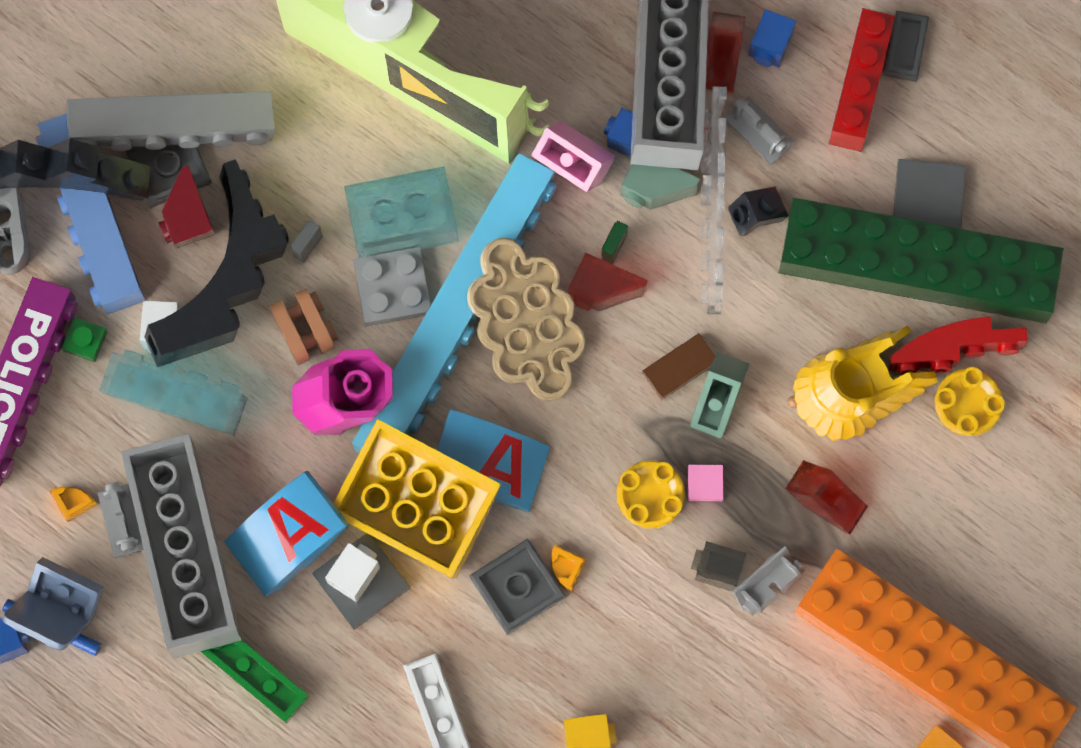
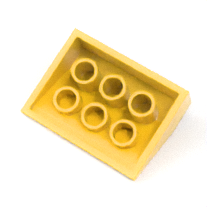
M377 419L333 504L345 520L354 527L450 578H457L477 540L501 484Z

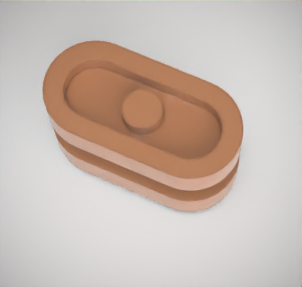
M306 288L294 293L297 304L289 308L285 307L282 300L269 305L272 315L297 365L310 360L306 350L318 345L321 353L324 354L335 349L333 341L338 340L331 322L324 323L319 314L324 309L316 292L309 294ZM304 316L311 333L300 338L292 321Z

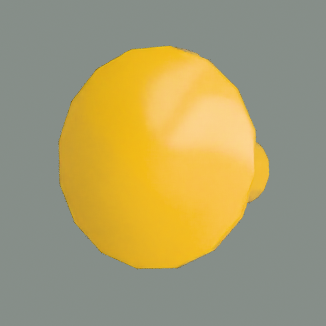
M975 367L959 369L947 375L939 384L934 398L936 413L942 424L950 431L963 436H977L990 430L999 420L1005 406L1002 393L996 381Z
M657 460L641 461L630 466L621 474L616 489L617 504L622 514L632 524L643 528H660L672 522L681 512L685 501L684 484L679 474L669 463Z

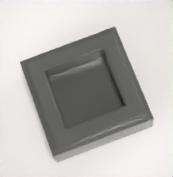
M311 220L305 224L291 244L294 257L303 263L323 237L320 226Z

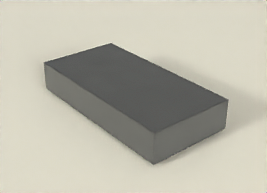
M896 10L884 76L917 82L929 16Z

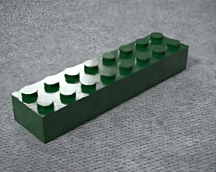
M793 198L778 273L1047 324L1054 312L1064 248Z

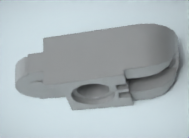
M20 188L0 189V215L4 213L11 214L9 221L0 224V273L12 275L18 273L25 268L29 261L30 251ZM8 249L13 250L14 258L12 260H5L3 258V253Z

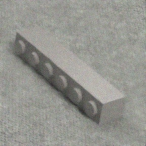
M271 91L67 99L68 139L99 146V148H111L114 151H127L137 146H145V148L150 150L162 149L166 145L195 148L200 144L213 143L217 147L230 146L233 142L262 145L267 141H272L275 130Z

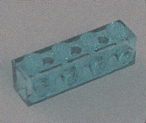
M125 349L123 355L112 352L99 389L100 392L107 396L235 437L248 399L243 393H240V386L222 380L220 386L207 382L208 376L189 370L188 375L175 372L177 366L170 363L157 367L156 364L143 362L144 355Z

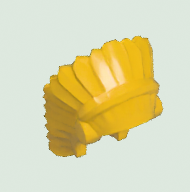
M906 325L895 332L888 331L871 340L866 339L856 346H850L847 349L841 347L827 355H817L816 358L811 359L796 374L797 379L794 381L793 389L795 391L798 415L803 420H806L808 426L813 427L819 436L827 435L832 441L841 438L847 440L854 435L861 437L865 433V428H873L878 420L886 418L890 413L898 411L903 406V403L911 402L912 398L923 394L925 388L936 384L938 379L935 372H908L894 380L889 375L888 368L879 354L896 345L897 341L912 332L909 326Z

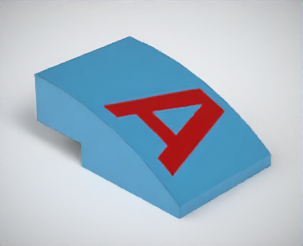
M451 409L437 451L500 483L501 486L494 502L526 512L531 510L550 450V446L523 434Z
M305 471L256 510L224 542L263 595L267 596L281 590L301 569L310 566L349 526V523L310 472Z

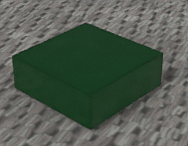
M618 220L614 223L602 246V260L610 264L614 263L627 237L628 225Z

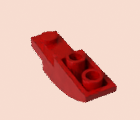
M991 316L954 322L929 331L904 345L890 357L887 368L888 371H897L898 375H904L908 372L917 373L919 369H931V372L945 373L951 371L952 367L957 366L961 353H964V357L967 358L980 357L985 355V352L998 351V354L1003 356L1019 353V350H1022L1027 343V329L1025 327L992 330Z

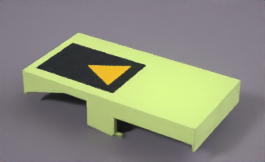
M276 0L286 33L507 163H510L529 132L539 137L549 127V125H546L543 128H536L534 125L537 119L534 117L530 119L528 115V107L535 111H543L549 106V100L546 99L541 103L534 102L531 98V93L527 92L525 85L518 88L451 71L445 68L446 64L425 50L423 47L439 25L440 19L414 0H412L413 16L411 24L404 34L386 43L384 41H375V43L365 42L353 34L347 26L343 10L345 0Z

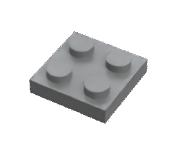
M420 247L353 259L365 327L426 315L430 308V300Z

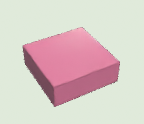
M688 465V501H723V465Z

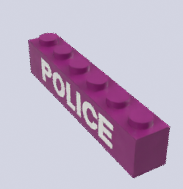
M32 277L0 355V487L3 479H8L14 467V459L12 457L16 447H21L27 435L26 422L29 415H34L40 402L39 390L42 383L46 384L51 376L53 368L52 364H50L54 353H58L61 350L65 340L64 328L67 321L73 320L78 307V303L75 302L76 297L71 289Z

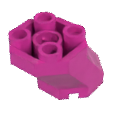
M371 349L342 350L336 357L312 365L292 386L293 416L314 435H341L349 428L373 421L393 400V371Z

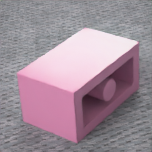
M559 121L545 129L531 155L586 192L602 183L616 158L615 155L563 121Z

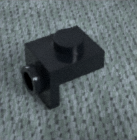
M776 186L744 192L728 207L731 219L740 236L749 234L756 227L782 222L789 216Z

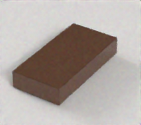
M698 333L642 370V374L659 398L663 400L709 370L715 355Z

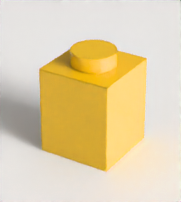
M606 714L564 719L567 748H611L610 744H617L614 722L607 723Z

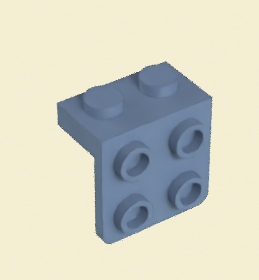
M42 557L35 565L28 591L4 613L3 622L13 627L16 631L25 633L43 642L50 648L65 650L94 620L104 587Z

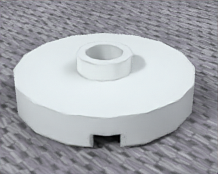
M345 0L343 6L347 26L355 36L370 43H375V41H384L386 43L395 40L405 33L411 24L413 16L412 0ZM376 3L384 5L383 9L379 11L373 10L372 6Z

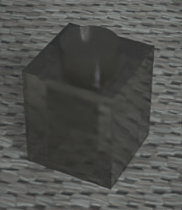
M706 541L704 550L696 549L691 569L697 571L695 581L733 591L737 587L747 553Z

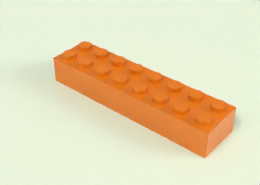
M837 548L795 611L797 615L996 748H1051L1077 708Z

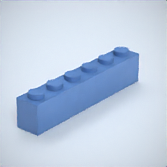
M67 113L38 123L41 133L40 136L36 137L38 145L49 148L68 139ZM60 188L62 195L58 196L57 200L63 215L69 214L73 225L68 227V231L74 246L80 244L84 255L78 257L84 275L88 276L91 274L95 285L89 288L95 306L102 305L108 315L146 301L108 194Z

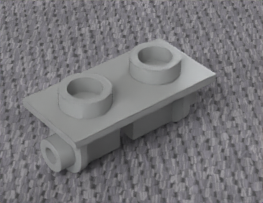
M749 96L745 100L740 98L733 105L734 110L724 118L770 165L795 144Z
M115 482L106 485V490L97 493L114 558L144 550L129 484L119 486V483Z
M784 546L776 554L768 557L765 563L751 576L744 578L732 592L743 611L746 609L750 615H754L756 612L760 614L778 598L771 588L776 585L784 593L802 578L801 573L805 569L797 560L793 561L788 549Z

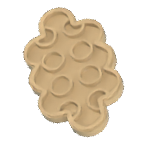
M495 239L487 244L481 252L480 264L484 275L474 280L467 292L469 308L475 315L481 318L477 329L478 338L482 345L494 351L492 357L493 369L503 381L513 384L526 381L528 388L537 398L545 401L560 399L567 394L572 385L573 377L569 363L581 356L586 343L584 332L580 326L571 321L575 312L574 300L570 294L559 288L560 273L552 260L543 256L527 258L520 244L513 239Z

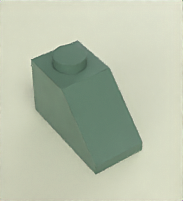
M632 164L621 185V196L625 197L624 200L628 204L636 208L644 206L648 209H654L696 195L699 190L700 178L678 168Z
M717 352L706 377L689 427L722 439L749 368V363Z

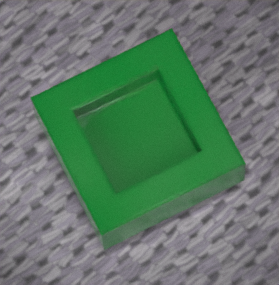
M74 317L61 348L66 353L96 362L108 331L104 327Z

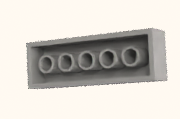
M638 0L630 164L698 170L704 147L709 0Z
M190 434L121 451L167 650L174 659L241 641L240 630L197 452Z

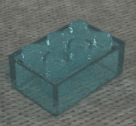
M444 166L344 186L359 258L417 247L425 249L459 242Z

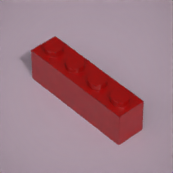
M862 8L829 145L861 152L895 19L894 15Z

